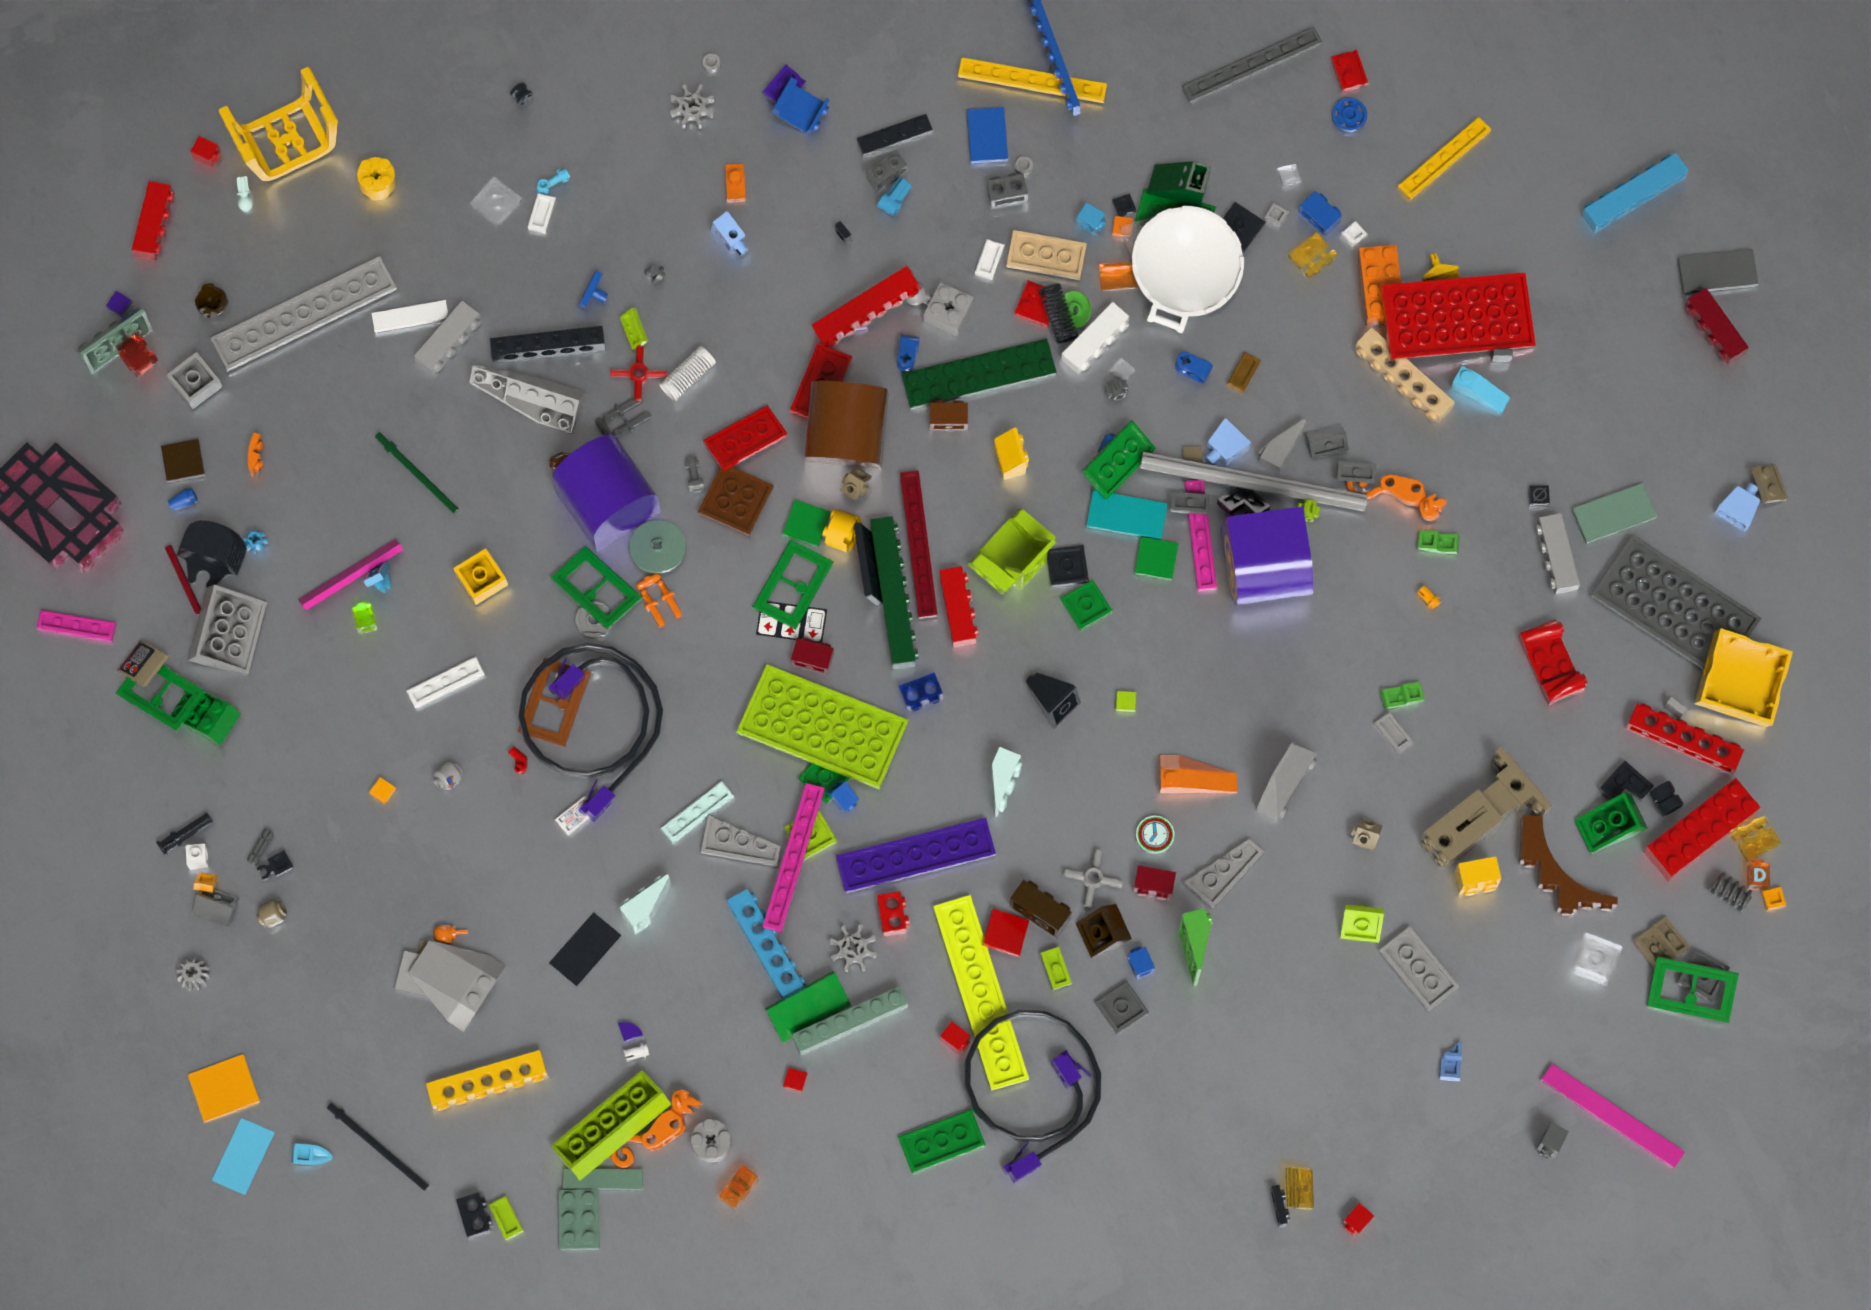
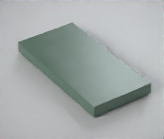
M1643 483L1572 508L1586 544L1657 519L1656 512Z

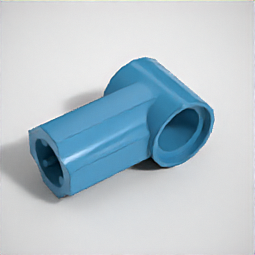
M898 178L889 192L881 197L877 207L891 216H895L912 186L905 179Z

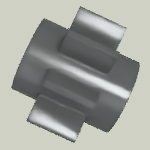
M1115 377L1107 381L1105 393L1108 398L1112 397L1117 401L1127 395L1126 392L1129 387L1126 380L1121 381L1119 377Z

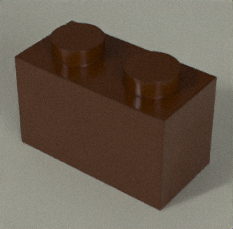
M937 400L934 403H930V430H968V403H964L961 400L953 401V403Z

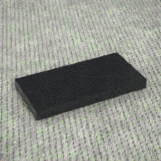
M861 522L854 524L864 595L875 605H881L882 597L872 533Z

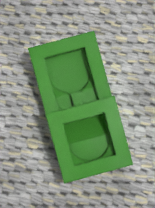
M1420 530L1418 549L1458 555L1460 536L1459 534H1442L1439 531Z
M1420 682L1403 684L1400 687L1382 689L1380 691L1385 710L1425 700Z

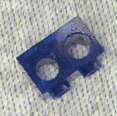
M935 672L899 686V693L907 712L910 710L912 712L918 711L929 703L930 705L937 704L943 698V692ZM928 687H933L936 691L933 694H928L925 690ZM910 694L918 696L914 701L909 700L907 697Z

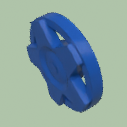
M1344 98L1338 101L1333 108V122L1343 131L1355 132L1362 128L1366 122V107L1357 99ZM1346 102H1351L1348 106L1343 104ZM1359 106L1362 108L1363 112L1358 111ZM1336 110H1337L1338 113H1339V115H1338L1337 117H1336V115H1335Z

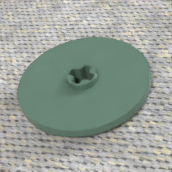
M652 520L640 525L633 532L629 541V552L633 562L640 569L650 573H665L676 568L683 560L686 553V540L682 531L674 524L664 520ZM656 544L658 546L659 544H661V549H654V545Z

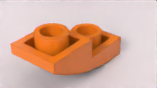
M255 432L252 435L248 449V468L251 476L254 477L257 472L261 471L263 466L262 458L258 452L260 453L264 446L261 435Z

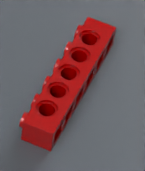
M1643 703L1641 705L1636 704L1626 727L1630 731L1732 775L1736 771L1744 749L1737 743L1723 741V738L1718 735L1707 734L1700 727L1693 728L1687 725V722L1684 720L1670 718L1667 713L1662 711L1656 712L1649 705ZM1650 718L1655 724L1648 725L1645 719ZM1669 726L1672 729V733H1666L1663 727ZM1681 734L1689 735L1690 740H1683ZM1699 742L1707 743L1708 748H1701ZM1717 750H1724L1726 756L1718 755Z

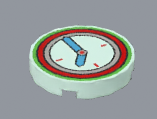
M1161 816L1146 817L1138 825L1136 840L1137 844L1145 852L1157 855L1164 853L1170 848L1174 841L1175 833L1173 826L1167 819Z

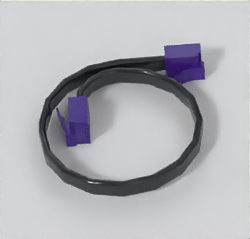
M1016 1010L995 1018L976 1035L964 1061V1089L973 1112L991 1131L1013 1141L1027 1142L1016 1154L1014 1160L1002 1168L1004 1173L1009 1175L1013 1183L1040 1168L1042 1165L1040 1160L1071 1142L1090 1124L1101 1100V1071L1092 1048L1069 1021L1047 1011ZM1018 1017L1044 1018L1065 1028L1083 1048L1094 1073V1100L1085 1120L1068 1136L1037 1155L1033 1151L1017 1162L1012 1163L1022 1154V1150L1029 1142H1043L1065 1134L1076 1124L1083 1109V1093L1078 1083L1082 1076L1079 1071H1083L1088 1077H1092V1075L1079 1063H1076L1067 1050L1060 1053L1050 1064L1064 1087L1067 1089L1072 1086L1074 1090L1076 1110L1072 1119L1064 1127L1043 1135L1016 1134L996 1125L979 1107L971 1087V1060L980 1040L996 1025Z

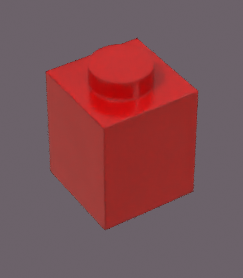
M200 136L190 151L193 159L212 168L215 162H219L222 155L218 144Z
M952 1021L940 1035V1041L957 1054L961 1050L965 1051L971 1044L969 1041L970 1034Z
M1359 1203L1343 1221L1342 1224L1345 1225L1343 1228L1350 1235L1355 1234L1358 1236L1371 1222L1374 1215Z

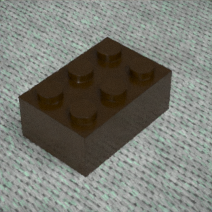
M1023 879L1010 897L1009 907L1058 939L1071 921L1072 912L1070 907L1063 902L1059 904L1053 900V895L1047 891L1043 893L1037 889L1038 886L1030 880L1027 882Z

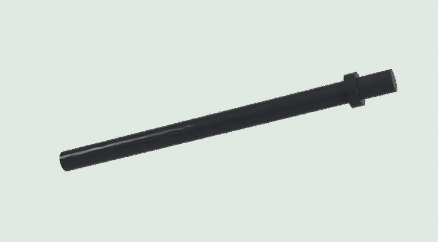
M333 1103L329 1104L327 1109L335 1115V1119H340L422 1190L426 1191L430 1185L348 1117L343 1109H339Z

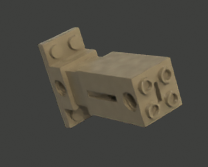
M1502 746L1496 750L1491 760L1494 769L1500 772L1496 775L1492 785L1483 792L1479 789L1425 830L1421 838L1423 848L1427 852H1431L1437 865L1443 866L1445 870L1496 831L1503 819L1511 812L1515 811L1517 814L1529 805V809L1534 816H1543L1544 818L1552 806Z

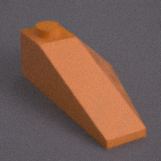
M1159 755L1160 793H1237V773L1181 755Z

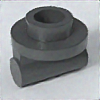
M652 265L644 271L646 276L652 277V283L660 282L665 275L663 272L664 267L662 266L657 268L656 265Z

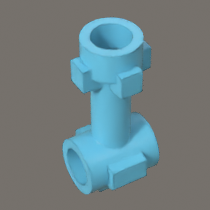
M565 168L562 170L558 169L556 171L557 175L549 180H539L536 187L537 192L546 195L549 193V188L560 181L563 183L567 182L568 178H570Z

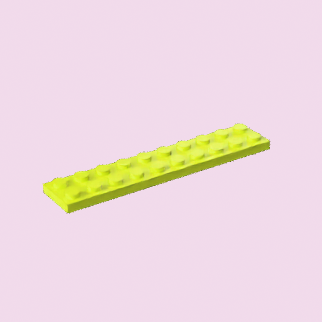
M971 895L935 905L933 909L975 1038L991 1021L1008 1014L988 948L982 946L984 936ZM1011 1020L996 1025L980 1040L977 1047L991 1091L1029 1080Z

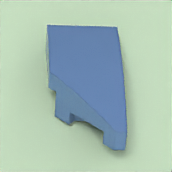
M1458 1042L1450 1051L1445 1052L1441 1058L1440 1080H1460L1462 1042Z

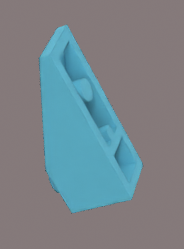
M1461 366L1451 389L1502 414L1510 399L1507 394L1480 374L1464 366Z

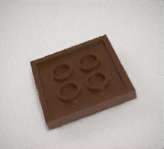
M734 467L724 472L719 468L698 510V514L750 537L774 489V485Z

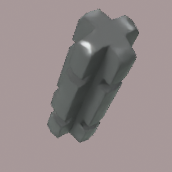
M264 829L261 834L262 837L258 839L252 849L253 853H250L247 858L250 864L257 865L260 860L259 857L263 855L269 845L268 841H271L274 836L272 831Z

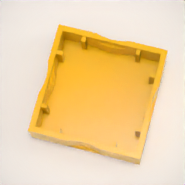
M1722 628L1714 631L1694 704L1763 727L1773 725L1780 700L1781 686L1786 678L1793 652L1768 643L1753 641L1746 636Z

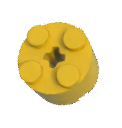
M372 157L360 163L357 178L361 192L372 200L387 198L396 187L395 172L390 161L380 157Z
M833 509L830 515L829 526L826 525L823 530V536L826 537L825 543L827 546L849 553L848 549L852 550L856 544L854 524L862 523V518L840 509Z

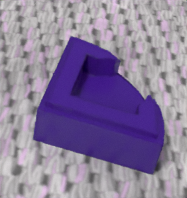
M629 1022L618 1023L624 1042L643 1036L641 1030L636 1025Z

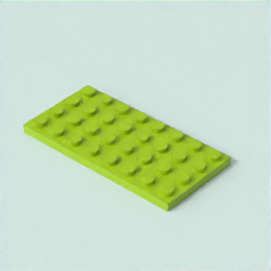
M766 664L737 729V734L880 790L909 720Z

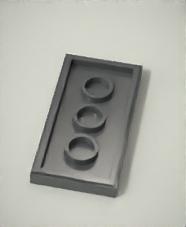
M1753 249L1682 256L1678 258L1683 294L1698 293L1705 288L1708 291L1757 287L1759 284Z

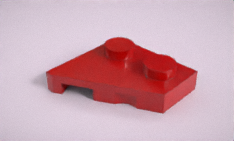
M1028 280L1014 316L1048 328L1049 318H1047L1048 315L1044 310V303L1041 302V295L1038 292L1045 286Z

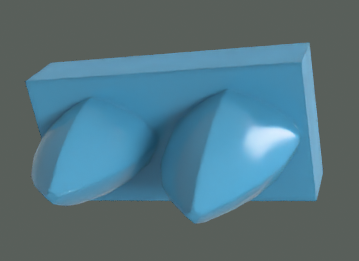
M387 560L367 573L364 579L367 587L373 585L383 593H386V588L391 589V582L387 573L390 565Z

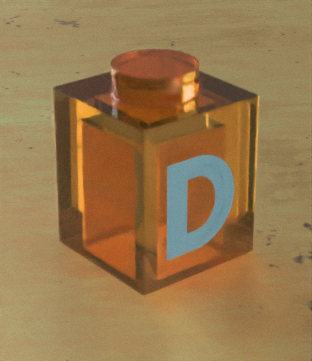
M1753 860L1747 866V890H1767L1770 886V863H1764V860Z

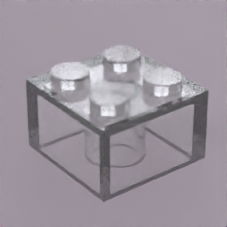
M1585 933L1570 973L1607 987L1623 946Z

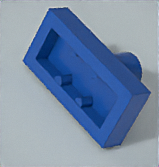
M597 270L593 274L577 306L582 310L586 308L591 298L604 303L608 296V293L596 288L603 275Z

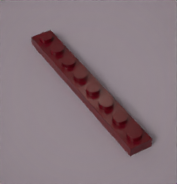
M919 470L900 472L918 618L938 617Z

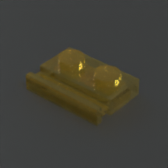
M1286 1168L1287 1208L1314 1209L1312 1169Z

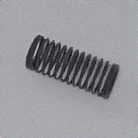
M1060 283L1050 284L1038 291L1039 295H1041V302L1044 303V310L1048 315L1047 318H1049L1051 323V330L1055 334L1054 338H1056L1057 344L1071 341L1079 336L1077 330H1074L1076 328L1073 326L1075 323L1071 322L1073 321L1070 318L1072 315L1069 314L1071 311L1068 310L1069 307H1065L1068 303H1063L1066 299H1062L1065 295H1061L1063 291H1060L1062 289Z

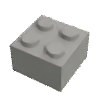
M197 352L167 374L169 382L192 410L222 388L219 378Z

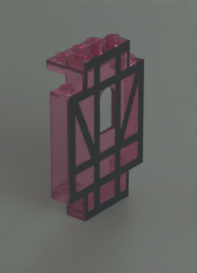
M27 442L0 468V523L53 570L62 566L65 560L69 558L84 574L124 534V530L119 522L111 516L112 513L118 511L122 504L118 496L58 443L55 442L41 455ZM60 497L81 516L80 523L74 528L65 527L47 511Z

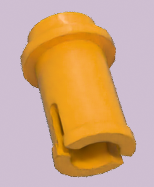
M1426 585L1417 592L1428 604V608L1435 609L1441 603L1440 597H1436Z

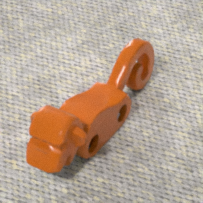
M1393 474L1385 475L1380 480V486L1363 493L1355 490L1354 482H1347L1348 491L1368 495L1367 500L1383 493L1392 495L1407 506H1417L1420 509L1422 518L1426 521L1436 520L1440 516L1439 511H1443L1442 509L1447 504L1446 499H1437L1436 494L1426 497L1423 483L1416 479ZM1359 482V487L1363 489L1368 483ZM1389 482L1394 483L1392 487L1387 486ZM1420 488V491L1415 493L1413 489Z
M683 1089L676 1090L671 1097L672 1108L663 1112L655 1120L649 1131L642 1135H634L627 1142L642 1143L643 1146L651 1151L662 1148L683 1134L686 1129L684 1115L695 1114L691 1107L699 1108L703 1102L697 1100L689 1091ZM679 1122V1126L673 1129L674 1123ZM656 1137V1141L650 1144V1140ZM627 1147L622 1148V1153L627 1156L624 1161L618 1157V1150L610 1155L614 1164L620 1168H629L635 1160L634 1153Z

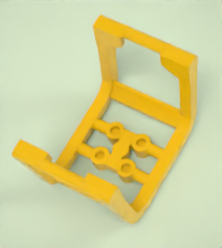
M310 67L300 70L302 80L300 98L251 123L240 124L232 115L228 106L218 110L246 165L262 181L274 180L328 154L336 145L338 119ZM312 88L322 105L320 112L326 124V133L309 103ZM300 109L303 110L321 144L320 147L310 152L306 151L304 139L299 137L296 124L288 116ZM280 119L284 123L286 132L281 137L271 124ZM263 127L268 132V140L276 148V155L284 163L272 170L269 169L251 134ZM239 135H242V136H243V138H244V140H245V142H246L245 144L243 143V141H242V139H241V137H240ZM291 143L294 149L299 151L301 155L292 161L288 156L286 147Z

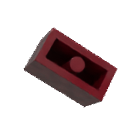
M797 638L791 656V665L828 674L834 655V648L827 643L821 642L817 644L808 638Z
M1138 865L1133 892L1142 897L1152 895L1156 896V899L1159 900L1171 899L1176 872Z

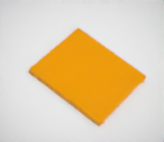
M243 1054L188 1074V1079L190 1080L204 1122L260 1102Z

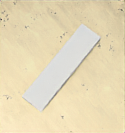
M446 300L372 313L375 333L444 321L449 316Z
M474 657L408 689L407 693L416 709L485 674L477 658Z

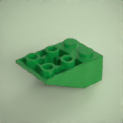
M185 692L171 713V716L174 718L192 696L191 694ZM206 693L183 726L220 746L241 713L230 703Z

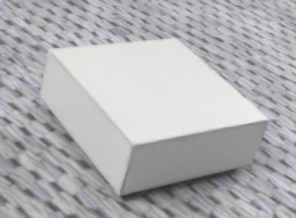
M1356 221L1341 232V235L1353 248L1368 235Z

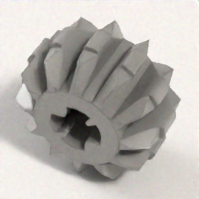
M194 957L192 962L189 958H186L187 964L184 965L180 962L179 965L182 969L176 970V973L180 975L177 977V981L182 982L181 986L183 988L188 986L190 991L193 990L194 985L199 990V984L206 985L207 983L204 979L210 978V975L206 973L209 967L204 966L205 962L203 960L198 962L197 957ZM193 970H195L197 974L190 977L189 973H193Z

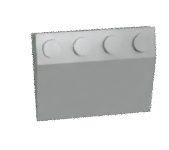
M215 584L206 588L188 660L204 666L248 675L267 602Z

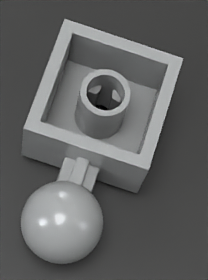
M919 282L922 289L916 296L908 297L905 301L910 305H920L922 303L928 305L924 313V322L958 337L974 306V297L941 282L934 295L927 293L925 286Z

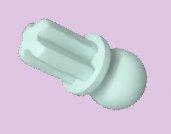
M247 176L237 177L238 193L236 194L241 195L238 206L241 210L248 211L253 206L252 199L248 197V194L252 193L249 191Z

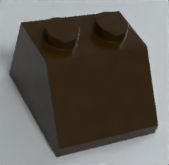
M1117 904L1101 906L1076 922L1091 958L1118 948L1132 939Z

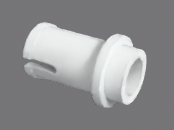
M640 1043L639 1046L624 1049L627 1062L640 1057L647 1058V1055H650L647 1043Z

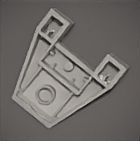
M1292 742L1273 772L1258 804L1257 811L1276 822L1279 817L1283 819L1288 811L1286 807L1287 802L1308 769L1313 770L1315 767L1317 753L1299 742Z

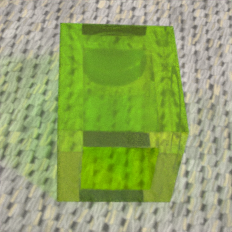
M359 603L356 607L352 608L359 634L378 630L371 603Z

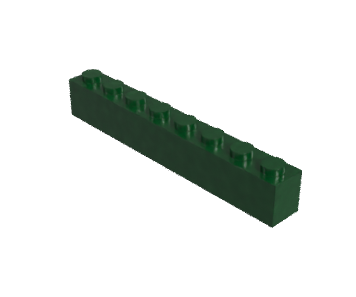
M893 516L870 519L892 668L894 670L915 667V660H919L917 648H913V642H916L915 631L910 629L913 618L912 612L907 610V606L910 605L909 594H905L904 587H907L906 576H902L901 569H904L903 558H899L898 551H902L901 542L896 540L895 534L899 533L898 523L893 521Z

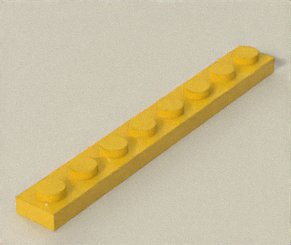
M961 57L958 77L1065 96V94L1062 95L1059 88L1061 82L1059 78H1055L1054 74ZM1070 77L1078 99L1104 103L1106 83Z

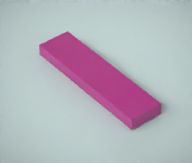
M41 610L36 628L42 631L113 642L117 624L116 622Z

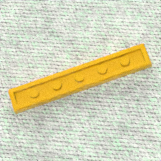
M1478 116L1401 182L1397 188L1411 201L1489 134L1491 128Z

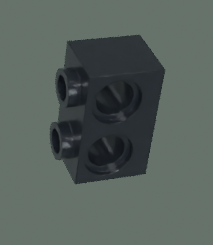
M478 1192L456 1199L468 1240L490 1234V1227H493L491 1216H486L485 1208H488L485 1197H481ZM471 1202L478 1203V1207L474 1211L468 1210V1204ZM476 1221H483L484 1225L481 1229L476 1230L473 1228V1224Z

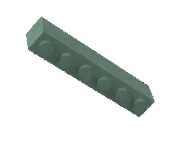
M900 986L793 1033L792 1037L800 1056L901 1012L908 1008V1003Z

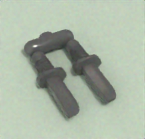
M634 398L620 406L615 404L614 410L604 414L603 419L598 417L595 423L602 435L613 434L618 436L628 429L630 432L634 431L633 427L651 418L652 414L644 412L630 421L625 419L623 420L625 424L614 429L611 433L604 421H608L618 414L621 417L624 416L623 412L643 401L642 399L641 401H634Z

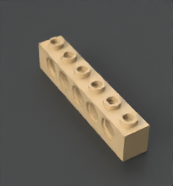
M1373 328L1356 343L1355 350L1358 356L1368 360L1370 366L1375 371L1379 370L1387 382L1393 383L1398 387V391L1403 396H1408L1416 408H1421L1425 412L1428 419L1439 423L1453 409L1455 402L1408 359H1389L1387 341ZM1377 349L1380 351V354L1375 355L1371 350ZM1385 362H1392L1394 366L1388 367ZM1405 374L1407 375L1408 379L1403 380L1399 377V375ZM1418 386L1422 391L1416 392L1413 390V387ZM1433 399L1436 404L1431 405L1427 400Z

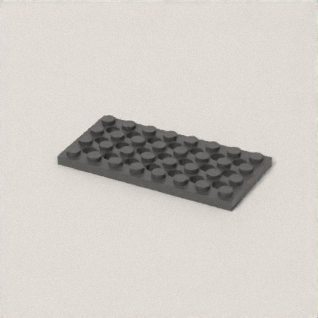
M1633 534L1591 594L1592 598L1703 670L1714 631L1722 628L1749 638L1761 620L1760 616ZM1635 556L1642 558L1643 563L1641 565H1636L1633 562ZM1656 567L1659 570V574H1650L1649 568ZM1629 571L1632 573L1633 578L1626 580L1622 573ZM1667 577L1673 578L1675 585H1667L1665 579ZM1646 582L1649 585V589L1641 590L1639 583ZM1619 586L1622 589V594H1614L1612 588ZM1689 588L1691 595L1684 596L1681 593V589ZM1655 593H1663L1665 599L1658 601L1655 598ZM1636 597L1639 603L1631 605L1628 598ZM1704 598L1707 601V606H1699L1697 600ZM1672 603H1678V604H1680L1681 610H1680V611H1674V610H1672L1671 604H1672ZM1651 607L1654 609L1655 614L1648 616L1645 614L1644 609ZM1721 609L1724 615L1716 617L1713 610ZM1687 614H1695L1697 616V621H1689L1687 619ZM1668 618L1671 625L1663 626L1661 619ZM1730 620H1738L1740 626L1733 628L1730 625ZM1711 624L1713 631L1706 632L1703 629V625ZM1677 629H1685L1687 636L1680 637L1677 634ZM1693 640H1702L1703 646L1700 648L1695 647Z

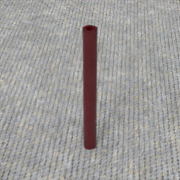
M168 545L165 547L168 557L195 614H200L201 607L172 545Z

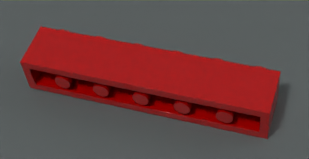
M905 266L813 323L812 327L824 346L833 347L842 338L853 335L858 328L869 325L874 318L885 315L887 310L900 306L908 297L916 296L922 287L911 269Z

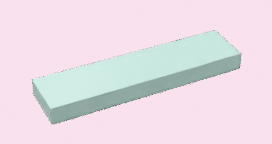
M721 781L661 827V830L671 843L674 844L708 818V815L713 814L730 801L734 795Z

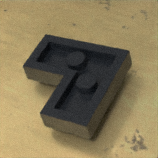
M1239 487L1217 500V505L1229 516L1241 508H1244L1251 514L1270 511L1271 507L1254 490Z
M1624 761L1599 790L1611 800L1627 789L1641 801L1654 785L1629 763Z

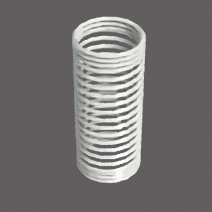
M699 346L685 361L680 363V366L673 370V373H670L668 377L663 379L659 385L668 397L676 401L681 394L686 392V389L693 385V382L696 383V380L703 376L705 371L713 367L716 361L704 347Z

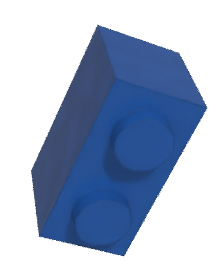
M1316 191L1300 204L1298 210L1324 237L1341 222L1342 218L1340 210L1335 206L1332 207L1328 203L1327 198Z

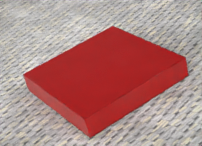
M993 908L982 946L1018 958L1021 954L1029 920Z

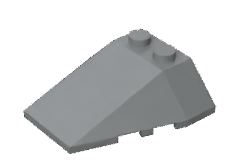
M429 940L408 974L423 993L427 995L445 1020L464 1032L506 966L490 955Z

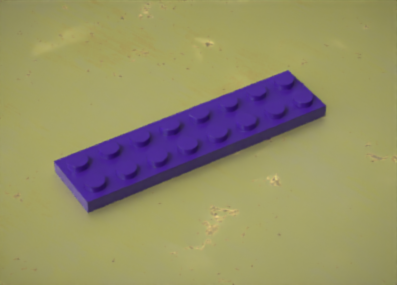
M982 818L836 855L845 894L993 857L996 856L987 819Z

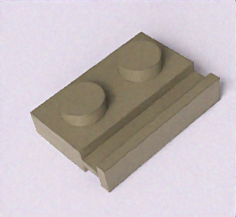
M1776 464L1755 466L1751 469L1763 504L1784 502L1788 499Z

